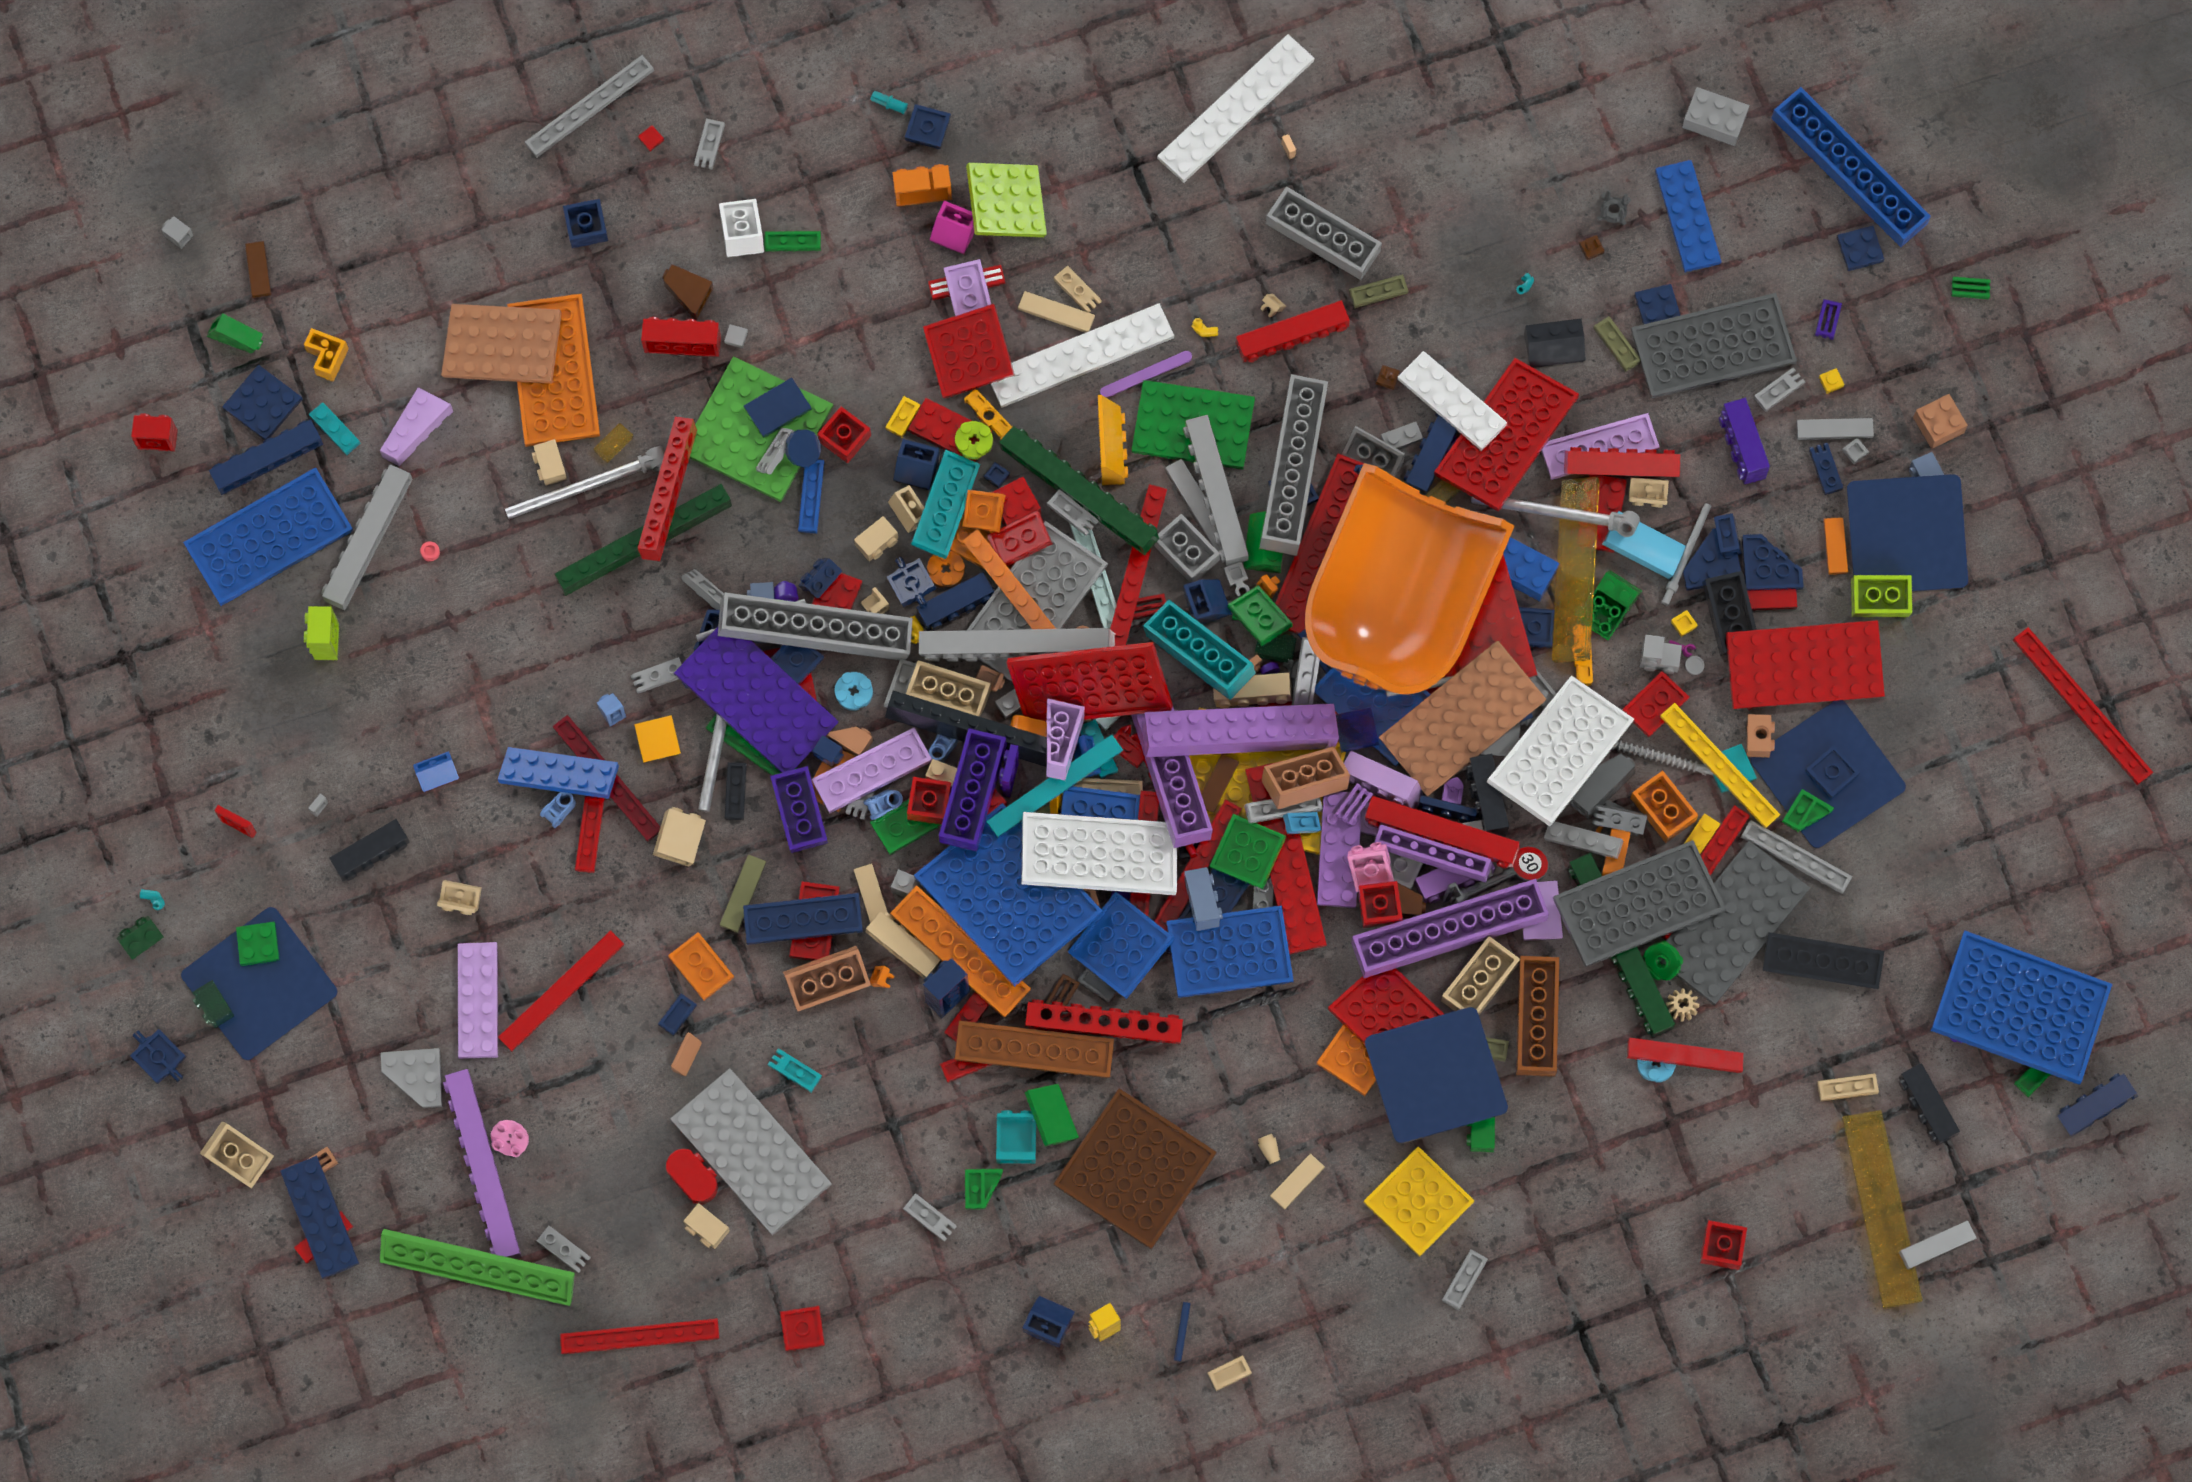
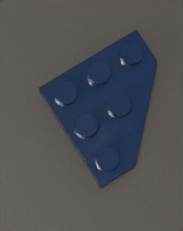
M1716 528L1711 530L1683 570L1686 591L1703 588L1702 582L1705 579L1741 571L1737 552L1721 555Z
M1762 534L1742 535L1744 575L1747 590H1803L1802 568L1789 560L1788 556L1768 542L1767 538Z

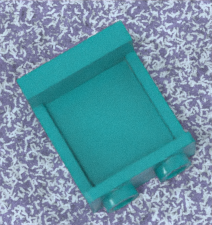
M1003 1110L1001 1113H997L996 1163L1036 1164V1122L1032 1111L1024 1110L1020 1113H1013L1010 1110Z

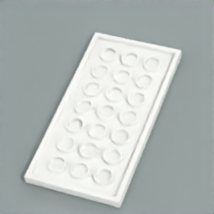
M1571 675L1488 778L1487 783L1548 826H1551L1633 723L1634 718Z
M1023 812L1022 884L1176 895L1177 848H1173L1166 822Z

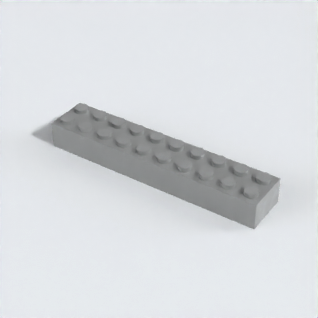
M1291 374L1259 549L1297 556L1328 381Z
M724 593L720 600L718 636L893 660H906L910 655L913 618Z
M1109 628L919 631V655L923 656L928 662H939L940 659L957 662L958 658L966 659V661H977V658H982L985 661H996V658H1003V660L1007 661L1008 658L1115 646V633Z

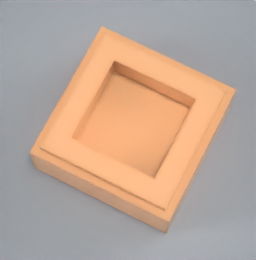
M1288 134L1282 136V146L1288 158L1292 159L1296 156V148Z

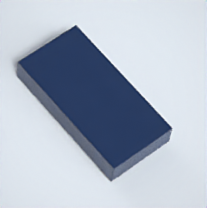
M681 993L660 1020L658 1026L672 1036H675L697 1007V1004Z

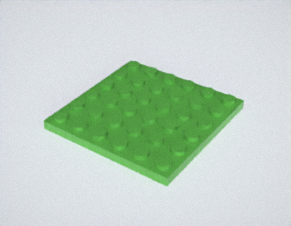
M733 356L695 424L697 433L690 459L782 502L800 467L793 465L788 460L786 454H784L783 459L778 463L772 474L757 472V465L781 428L793 431L807 429L817 435L834 406L832 403L799 388L812 410L763 438L744 409V405L785 381Z

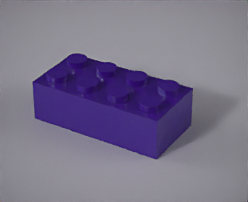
M1746 398L1725 403L1719 417V423L1721 428L1725 429V440L1727 445L1731 446V458L1733 462L1737 463L1739 479L1743 480L1744 485L1766 479L1770 465Z
M808 766L770 776L790 852L794 853L827 844L828 840Z

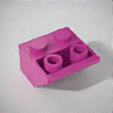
M944 201L936 217L930 241L965 254L975 233L972 212Z

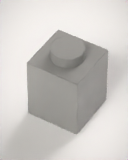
M174 216L163 224L162 232L164 236L180 249L194 236L191 229Z

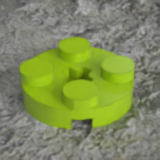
M977 421L965 422L956 432L955 445L965 458L979 459L990 452L993 446V436L990 428L985 424ZM976 436L979 442L971 444L969 439Z

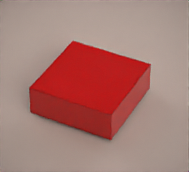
M652 125L638 136V139L649 151H652L664 141L662 135Z

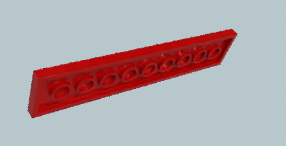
M1339 453L1336 456L1303 535L1297 556L1293 559L1275 602L1293 624V627L1287 631L1299 634L1305 629L1308 596L1359 476L1354 472L1355 466L1364 464Z
M1271 764L1245 769L1252 802L1271 799L1262 783L1264 766ZM1283 818L1257 822L1261 826L1286 836L1271 870L1270 878L1277 906L1282 905L1289 954L1327 946L1300 833L1287 834Z

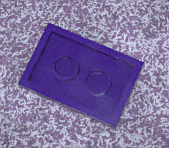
M1012 744L1010 749L1005 751V768H1001L999 775L1000 789L1003 790V796L1011 798L1019 765L1018 746Z

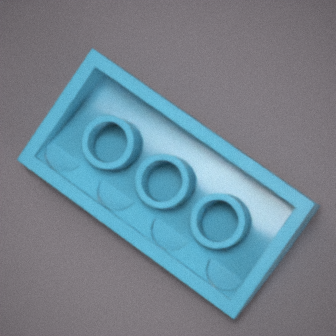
M1639 522L1635 533L1630 537H1624L1618 531L1609 530L1602 545L1667 579L1674 575L1686 547Z

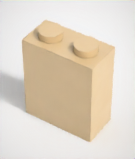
M672 807L664 813L653 855L689 867L694 863L706 820L700 819V815L693 813L688 815L682 813L683 810Z

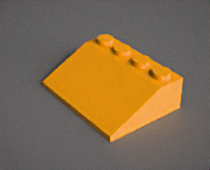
M1098 395L1102 485L1125 484V478H1128V466L1124 467V460H1127V448L1123 449V442H1126V431H1122V424H1125V413H1121V406L1103 395Z

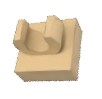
M1267 294L1262 300L1266 304L1262 305L1261 310L1264 311L1267 307H1270L1271 312L1268 316L1273 317L1276 312H1282L1286 305L1274 294Z

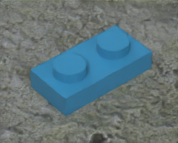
M1317 812L1287 813L1283 815L1287 834L1317 833L1321 831Z

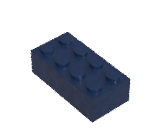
M952 958L949 961L944 960L938 966L939 970L934 975L932 973L924 979L925 983L923 984L926 1003L941 1019L970 993L968 974Z

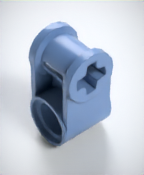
M937 734L935 741L929 749L931 759L945 763L959 740ZM935 752L942 754L940 758H935L932 755Z
M887 789L867 798L863 803L867 805L870 811L871 820H874L899 807L903 797L900 792ZM891 794H893L894 800L892 803L889 802V796Z
M559 792L543 808L540 816L545 817L552 823V827L556 828L574 809L576 802L571 793ZM566 797L571 799L567 805L561 804L562 799Z

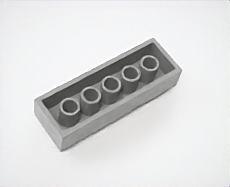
M1287 186L1266 216V224L1360 280H1362L1381 251L1382 243Z

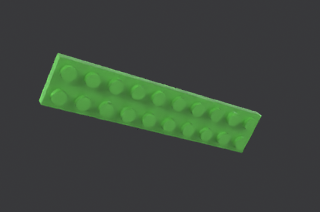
M386 1229L381 1234L380 1263L567 1306L571 1305L574 1272Z

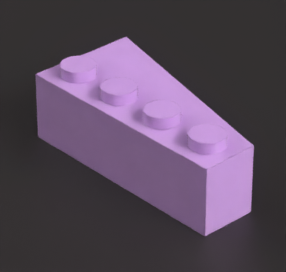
M417 388L380 449L382 457L400 466L416 450V447L422 441L424 442L429 437L428 435L435 428H438L447 416L453 413L451 404Z
M1047 699V777L1066 780L1084 722L1085 707Z
M1350 751L1344 762L1350 774L1349 783H1358L1362 788L1385 800L1416 809L1421 795L1424 796L1417 780L1353 751Z

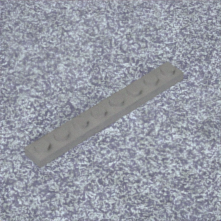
M641 55L526 140L525 145L536 158L651 74L654 68Z

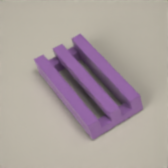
M1357 783L1335 815L1351 826L1373 794ZM1359 790V795L1356 797V799L1351 804L1349 809L1346 811L1344 816L1340 814L1346 807L1348 802L1351 800L1353 795L1356 793V791ZM1363 794L1366 795L1365 800L1349 820L1347 818Z

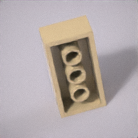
M1488 936L1442 995L1441 1002L1454 1011L1473 1007L1477 1010L1478 1015H1480L1519 965L1520 958Z

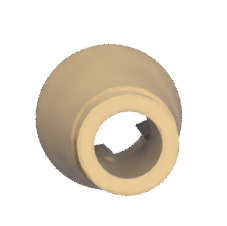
M1272 1134L1258 1139V1146L1269 1161V1164L1279 1161L1276 1137L1274 1138Z

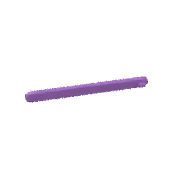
M1184 351L1104 386L1101 388L1100 394L1106 398L1142 383L1143 380H1149L1191 361L1192 354L1189 351Z

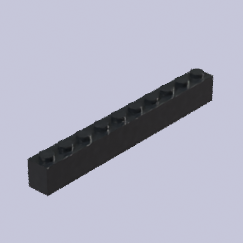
M894 690L892 691L885 715L887 719L965 742L968 729L1006 737L1007 742L1005 751L1010 749L1011 744L1016 745L1019 749V759L1047 767V737Z

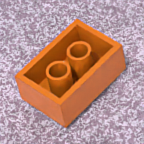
M1663 770L1632 792L1630 799L1641 813L1647 814V820L1665 843L1697 821L1698 814Z

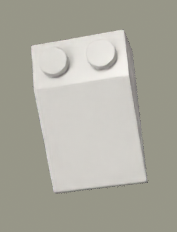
M756 199L719 203L727 257L763 253V235Z

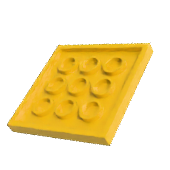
M1417 1147L1363 1201L1419 1257L1475 1202L1420 1147Z

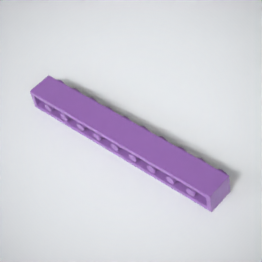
M468 1069L445 1075L446 1082H443L446 1094L450 1093L452 1099L448 1101L451 1112L455 1111L457 1117L453 1119L456 1130L460 1129L462 1136L459 1137L461 1148L466 1149L467 1155H464L466 1166H470L472 1173L469 1174L471 1184H476L477 1192H474L477 1204L481 1203L483 1209L479 1212L482 1222L486 1221L488 1228L485 1229L487 1240L492 1241L491 1254L513 1259L522 1257Z

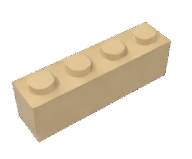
M1289 673L1254 675L1231 700L1213 688L1215 705L1220 708H1229L1236 705L1247 707L1249 704L1267 705L1268 703L1275 702L1285 704L1288 701H1292V685Z
M880 911L866 928L865 932L925 979L935 970L941 960L918 939L911 936L909 931L901 924L900 926L894 922L895 919L889 913Z

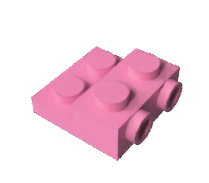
M1375 842L1367 848L1358 845L1352 847L1351 851H1348L1347 858L1356 892H1358L1359 885L1394 881L1386 844L1382 845L1381 842Z

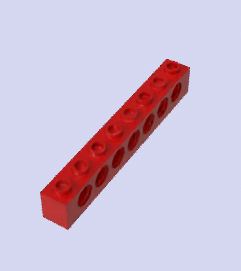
M675 417L638 545L642 559L661 560L697 433L693 419Z
M1032 999V1002H1028L1025 1027L1172 1044L1181 1043L1183 1019H1179L1178 1015L1168 1014L1167 1017H1160L1159 1013L1148 1012V1015H1140L1141 1012L1136 1010L1122 1013L1121 1009L1110 1008L1109 1011H1104L1099 1006H1090V1009L1082 1008L1081 1004H1071V1007L1063 1006L1062 1002L1052 1001L1051 1004H1043V1000ZM1043 1010H1049L1052 1017L1044 1020L1040 1014ZM1068 1012L1071 1015V1020L1063 1022L1060 1019V1014ZM1082 1014L1089 1015L1091 1021L1088 1024L1080 1022L1079 1017ZM1102 1016L1108 1017L1110 1024L1108 1026L1100 1025L1099 1018ZM1125 1018L1129 1021V1026L1121 1028L1118 1025V1021ZM1146 1021L1149 1026L1148 1029L1145 1031L1140 1030L1137 1026L1138 1022ZM1159 1023H1165L1168 1026V1030L1165 1033L1157 1030Z

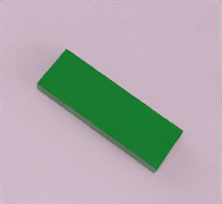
M821 231L765 232V251H821Z

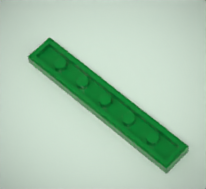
M717 713L706 726V730L712 734ZM729 724L726 725L723 742L771 776L781 773Z

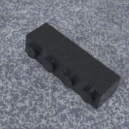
M395 819L329 857L342 881H350L362 870L367 871L371 869L374 863L379 860L384 861L388 859L391 853L405 849L410 842L399 822Z
M1921 1063L1901 1073L1899 1076L1900 1080L1898 1081L1903 1091L1906 1090L1908 1093V1101L1913 1108L1917 1109L1919 1113L1918 1119L1921 1124L1926 1125L1929 1139L1932 1142L1935 1141L1938 1146L1957 1136L1960 1130L1923 1064Z

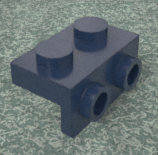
M830 558L818 559L813 564L814 568L811 572H807L800 579L801 583L798 586L803 591H809L815 598H820L842 573V570Z

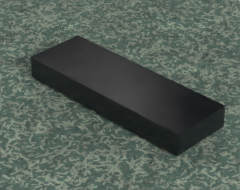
M727 762L725 820H744L747 763Z

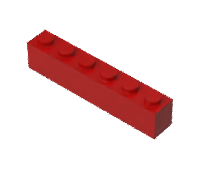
M1341 300L1236 336V345L1243 363L1247 361L1254 362L1259 357L1265 355L1272 356L1276 351L1282 349L1289 350L1294 345L1300 343L1307 344L1314 338H1324L1329 333L1335 331L1342 332L1349 327L1350 320Z
M1570 447V451H1565L1564 474L1680 477V454H1675V450H1664V454L1656 453V450L1645 449V453H1638V449H1626V452H1619L1617 448H1608L1607 452H1600V448H1589V451H1581L1582 447Z

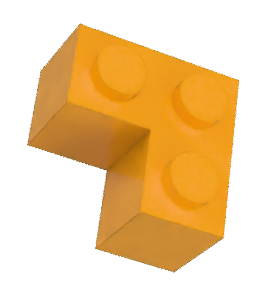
M311 328L304 347L307 353L318 356L313 367L317 376L334 382L349 350L347 343L344 340Z

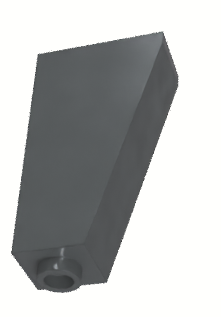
M1619 754L1599 765L1569 804L1589 820L1594 815V812L1598 811L1595 809L1596 805H1604L1635 774L1634 761L1629 757Z

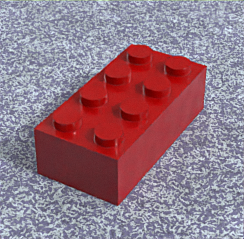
M649 317L648 319H643L641 341L644 353L719 357L721 333L719 323L713 320L698 322L694 319L679 321L676 318L660 320L657 317Z

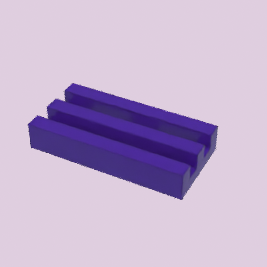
M1823 300L1815 336L1821 335L1823 338L1829 337L1832 340L1834 339L1842 303ZM1827 304L1830 306L1827 314L1824 331H1821L1820 329ZM1833 306L1837 307L1835 313L1831 333H1829L1827 331L1832 315Z

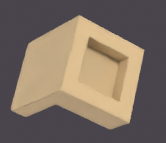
M876 587L872 589V594L861 602V605L867 612L884 614L890 609L889 603Z

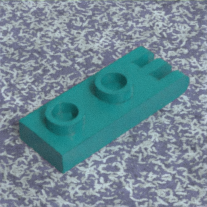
M778 1048L776 1053L782 1057L779 1058L773 1055L772 1059L777 1064L775 1065L769 1061L767 1065L812 1093L822 1075Z

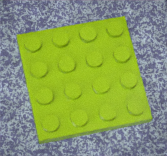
M968 163L966 165L975 235L1045 237L1047 235L1038 165Z

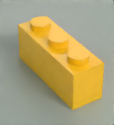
M1111 1303L1090 1314L1089 1331L1094 1339L1098 1338L1101 1342L1121 1330L1120 1318Z

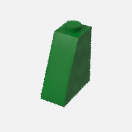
M221 314L213 321L206 336L248 353L259 350L263 343V340H261L263 333L225 314Z

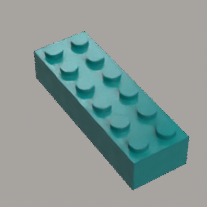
M1170 600L1143 625L1146 637L1229 700L1256 674L1251 661Z

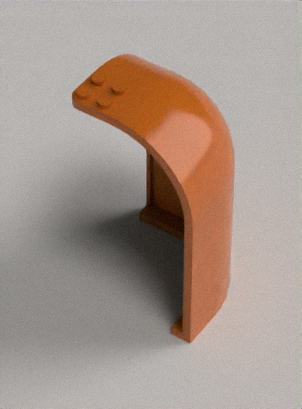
M1364 463L1312 584L1305 613L1306 634L1315 655L1328 666L1341 672L1343 677L1354 679L1353 682L1361 686L1366 684V686L1374 690L1379 688L1397 694H1414L1436 684L1455 664L1466 643L1515 526L1501 518L1470 511L1458 506L1454 508L1435 497L1424 496L1419 493V490L1402 482L1381 468Z

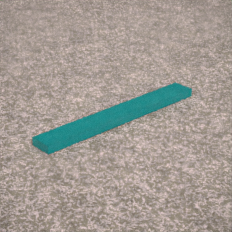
M1110 735L1071 762L1066 780L1048 778L987 820L986 823L996 837H1000L1022 821L1023 812H1036L1123 751L1122 747L1114 736Z

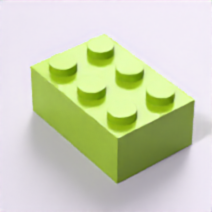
M1854 575L1851 579L1852 617H1909L1912 614V575Z
M308 606V613H305L307 631H304V643L307 644L309 653L313 655L314 660H338L339 622L332 607Z

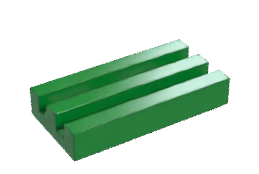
M1953 277L1951 297L1989 299L1991 280ZM1956 289L1985 291V293L1956 291Z

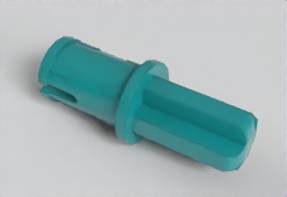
M877 91L872 93V102L885 106L887 110L890 108L903 115L905 114L908 103L894 99L892 95L889 97Z

